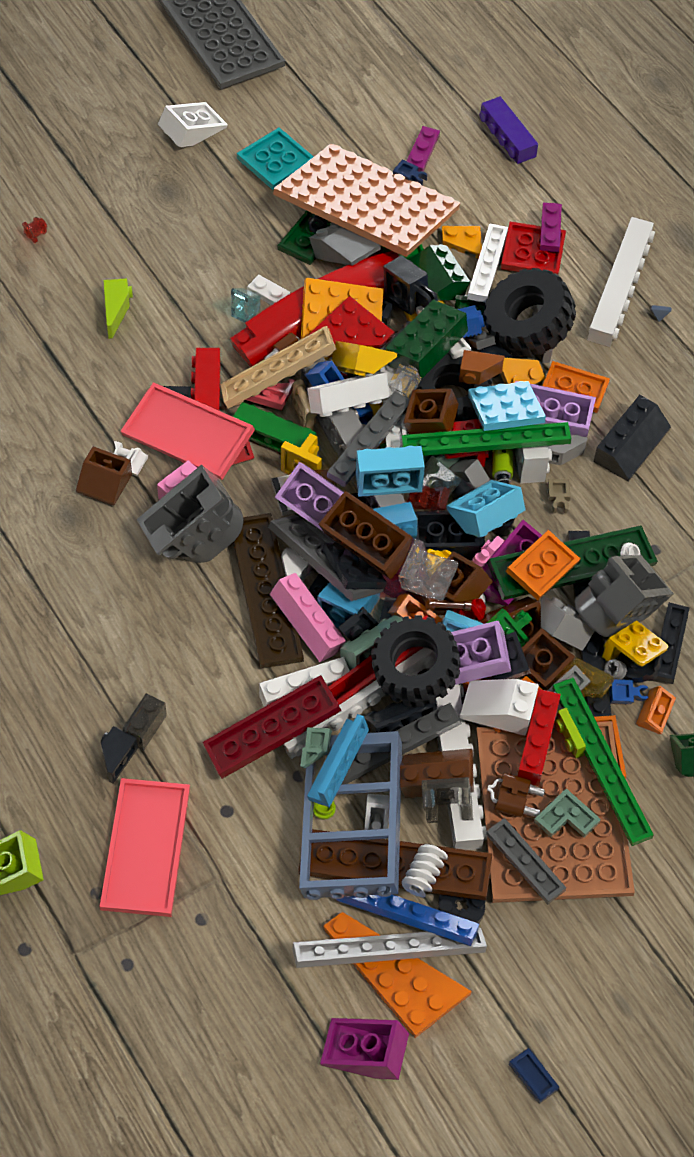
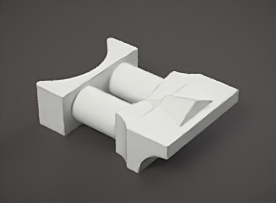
M114 441L116 449L113 454L130 459L132 475L138 476L148 459V455L143 453L140 448L128 450L123 448L122 443Z

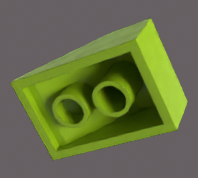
M19 830L0 840V895L25 890L44 880L35 838Z

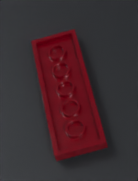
M322 675L202 743L219 776L223 779L306 732L307 727L313 728L342 710Z

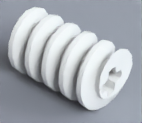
M421 845L418 848V853L414 856V861L410 864V869L406 872V877L402 880L404 889L417 897H426L423 891H432L430 884L436 883L434 876L440 875L438 868H443L444 863L442 860H447L448 855L434 845Z

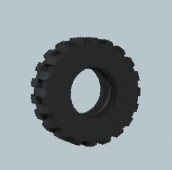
M532 268V270L522 269L515 274L508 275L506 279L501 280L497 284L495 289H492L489 299L486 300L483 319L490 335L494 336L495 341L509 354L512 353L513 356L534 357L536 354L542 355L547 350L554 349L560 341L567 337V333L571 331L574 324L573 321L576 318V305L566 283L563 282L559 275L539 268ZM534 305H543L541 310L533 317L526 320H516L525 309Z

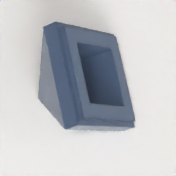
M650 306L651 312L659 322L672 310L671 307Z

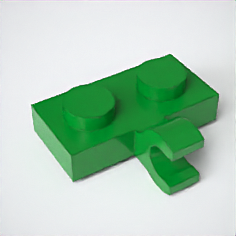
M502 608L487 622L499 621L504 635L516 631L521 647L529 641V638L521 629L532 618L523 610L519 611L513 620L508 612Z

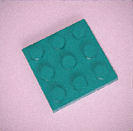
M280 127L237 153V159L272 190L314 157Z

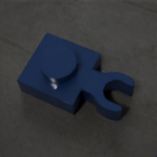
M403 159L393 170V174H401L406 180L419 182L422 186L423 179L427 181V173L419 172L418 166Z

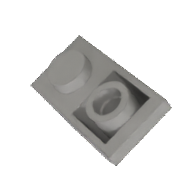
M571 435V444L547 446L552 451V461H549V463L563 465L583 454L587 437Z

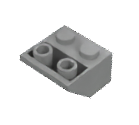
M545 596L542 597L541 627L553 637L583 651L594 630L578 615L575 607L569 604L565 606L561 600L555 597L552 599Z

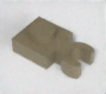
M548 479L549 501H554L552 512L556 513L557 507L560 506L564 508V513H567L569 508L567 501H570L571 497L569 479Z

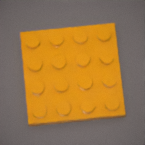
M306 278L304 280L301 339L309 336L349 296L382 321L383 289ZM333 353L328 357H324V359L327 361L330 357H333Z

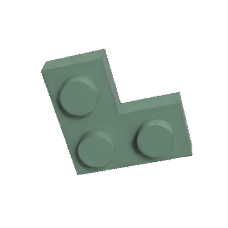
M567 788L534 819V823L550 837L568 823L585 838L601 821L594 812Z

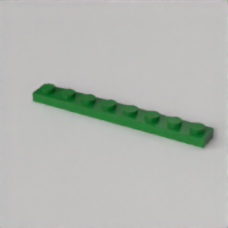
M568 422L527 425L489 431L473 429L401 436L402 447L421 446L423 456L571 444L572 440Z
M574 677L554 684L552 689L554 693L561 694L559 703L562 709L567 708L586 745L584 753L631 846L652 839L654 834Z

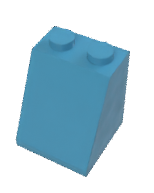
M329 583L319 593L318 604L335 627L339 629L338 627L352 615L361 613L362 607L371 613L380 599V593L351 601Z

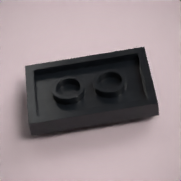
M324 543L322 550L345 589H385L387 581L379 571L339 543Z

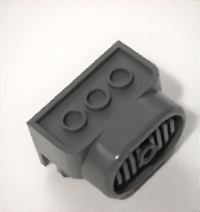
M201 464L143 513L137 521L156 554L160 555L163 553L169 559L179 556L186 561L204 563L215 558L239 536L243 527V514L241 509L233 503L219 478Z
M642 555L611 557L608 559V566L595 573L589 582V586L576 597L575 607L579 615L599 635L609 638L635 621L642 622L674 595Z

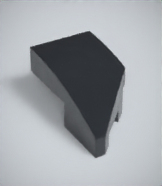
M386 299L383 300L382 322L389 327L392 318L393 302Z

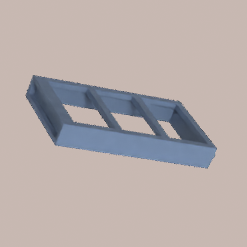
M398 731L367 733L357 752L391 751L390 782L344 784L340 786L337 794L390 791L389 829L312 833L314 802L309 801L307 795L315 781L316 762L306 768L299 884L304 898L318 900L323 897L341 899L344 896L365 898L368 895L387 897L391 894H398L401 808L400 764L402 761V741ZM338 735L331 736L329 752ZM388 839L387 877L310 881L311 843Z

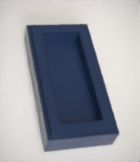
M527 1048L509 1061V1066L539 1104L559 1090V1085L530 1048Z

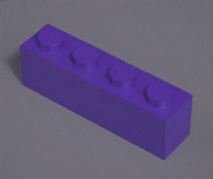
M501 96L481 103V111L479 113L481 121L485 122L490 132L498 139L500 145L507 150L510 158H513L517 164H520L537 156V141Z

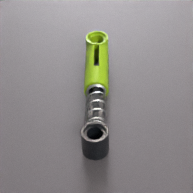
M513 449L492 450V477L498 482L506 484L511 482L510 479L513 477ZM515 518L506 521L501 527L493 529V533L501 537L509 535Z

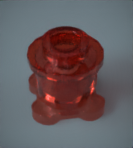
M34 217L33 221L29 224L27 222L22 223L24 234L34 243L38 242L37 237L39 235L47 233V224L42 218Z

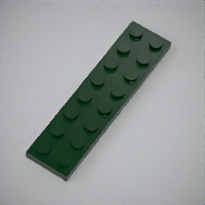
M642 525L563 542L580 560L551 589L592 580L591 578L595 573L608 566V559L621 556V548L625 543L637 545L640 555L643 556L650 566H655L658 560ZM525 551L489 558L487 562L502 600L530 594L506 572L507 568Z

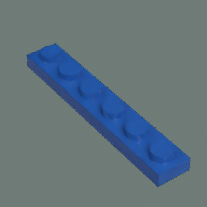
M392 894L387 897L368 895L365 898L344 896L341 899H336L339 902L469 946L472 945L479 929V923Z

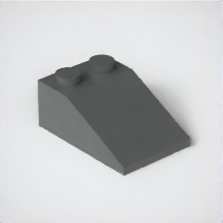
M332 222L327 228L319 229L315 235L309 237L316 259L351 266L381 249L379 244Z

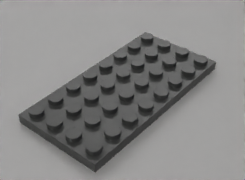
M158 0L220 89L285 66L284 58L241 0Z

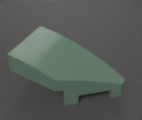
M307 727L306 744L302 748V768H307L329 752L332 733L330 728Z

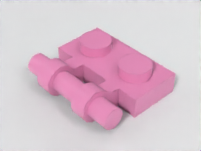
M499 536L492 542L488 540L480 549L481 552L473 557L472 562L483 568L504 540Z

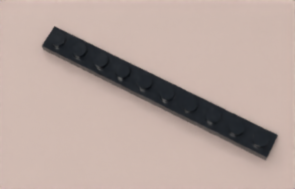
M568 531V541L590 537V531ZM590 581L573 584L575 599L589 586ZM594 631L583 651L580 650L583 673L591 681L585 687L586 703L594 717L612 716L608 680L604 673L605 658L602 657L604 653L603 639L601 635Z

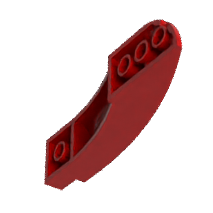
M394 251L378 254L363 259L353 266L347 265L318 279L383 289V300H385L383 266L398 258L399 255ZM304 286L245 322L246 328L230 338L234 349L250 367L265 360L264 358L272 352V346L289 333H293L301 340Z

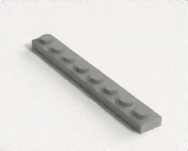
M479 928L471 946L431 932L293 942L292 950L296 968L485 953L487 945L482 929Z

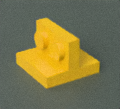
M310 433L300 448L285 441L281 446V471L290 475L299 462L312 470H321L322 458L317 456L319 446H317L318 437Z

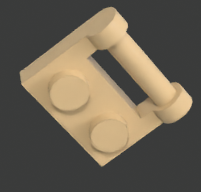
M296 380L292 384V405L302 427H307L314 431L317 413H311L304 381Z

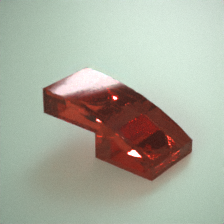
M423 485L422 492L409 493L407 502H411L414 509L445 510L450 489L446 487L430 488Z

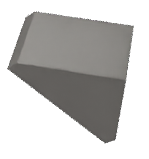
M478 459L459 460L446 473L455 481L463 478L475 488L490 481Z

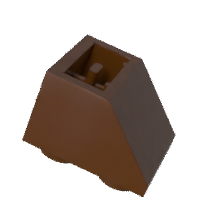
M93 446L83 462L76 492L114 506L132 476L131 460Z

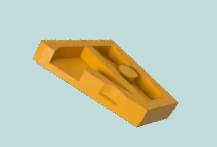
M442 226V245H447L448 248L456 249L464 254L466 251L476 255L475 258L479 259L482 250L480 226Z
M504 358L501 372L504 384L515 383V381H529L530 384H536L545 380L539 360Z

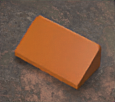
M657 686L649 690L648 698L644 702L636 724L652 732L662 734L676 697L663 687Z

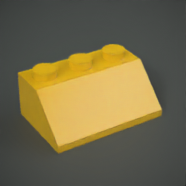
M336 341V350L333 353L332 361L335 366H338L339 371L366 376V372L374 374L397 357V353Z

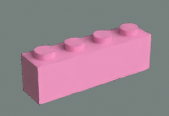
M296 573L279 579L270 595L319 662H322L336 655L346 640Z

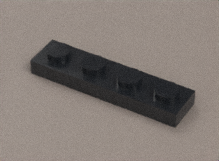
M668 602L660 637L668 645L667 651L661 654L662 666L655 680L670 684L674 683L690 607Z

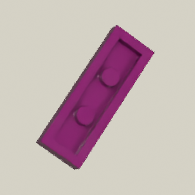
M422 126L407 159V162L418 166L419 172H424L440 137V130Z
M547 202L542 204L540 250L559 252L562 204Z

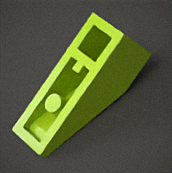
M127 278L103 280L108 339L113 338L130 307L129 298H133L132 286H128Z

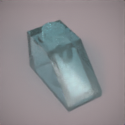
M232 288L231 317L247 322L260 310V295L245 288Z

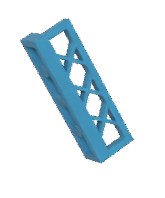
M357 714L354 721L346 719L307 795L309 801L327 807L331 806L369 731L364 716Z

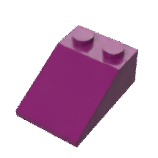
M331 1018L320 1064L325 1067L375 1079L399 1080L409 1033L398 1020Z

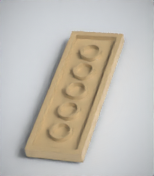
M325 326L221 383L222 395L227 408L240 405L245 399L258 395L265 388L275 386L280 380L296 374L298 370L313 365L315 361L322 357L331 355L336 350L328 327Z

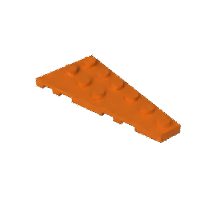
M344 912L338 914L323 927L331 939L381 936ZM419 958L352 963L414 1038L418 1037L469 997L472 992Z

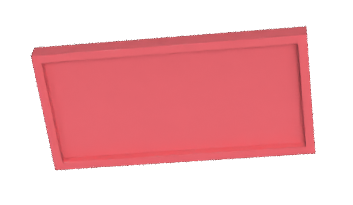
M153 382L120 432L123 436L183 463L189 460L197 468L202 464L215 476L223 480L255 429L251 424Z
M121 778L100 910L172 917L190 793L189 784Z

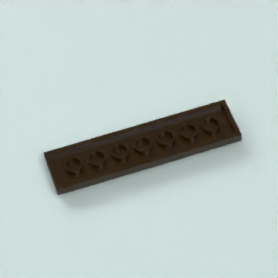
M271 513L243 517L242 530L234 541L260 669L304 662L298 632L270 595L279 579L286 577L277 536L268 528L270 521L273 520Z

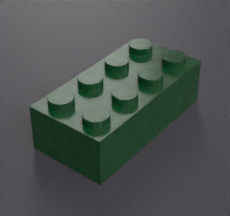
M433 299L385 348L386 351L397 353V357L389 362L388 366L421 380L468 332L467 314Z

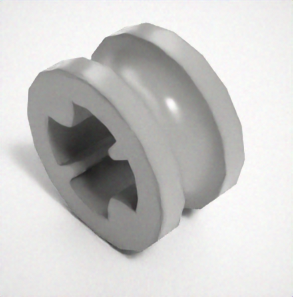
M616 659L609 660L604 668V673L609 679L622 680L627 672L626 665Z

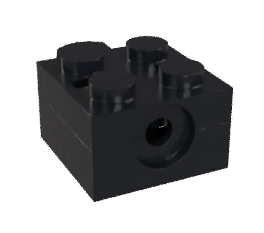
M402 255L383 266L385 297L409 315L416 312V307L422 306L425 308L433 299L438 301L437 294L428 288V274Z

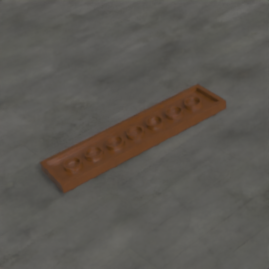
M312 829V833L330 832ZM388 839L311 843L310 876L334 880L387 877ZM400 841L399 889H404L402 880L406 877V872L410 869V864L414 861L418 848L424 844ZM436 846L448 855L447 860H442L444 866L443 868H438L440 875L434 876L436 883L430 884L432 891L428 893L486 900L492 853ZM300 859V864H299V869H298L299 875H300L301 859Z

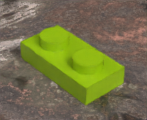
M567 708L558 710L555 726L559 733H563L568 752H572L575 759L584 756L586 745Z

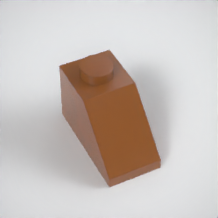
M464 350L459 382L480 385L502 372L504 356Z

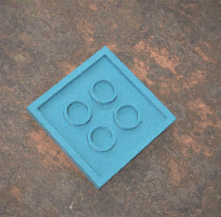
M529 381L468 389L469 399L484 431L545 423L546 416Z

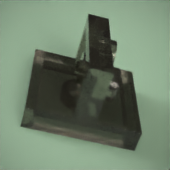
M431 456L424 465L422 492H413L412 494L431 511H438L462 481V478L443 465L434 456Z

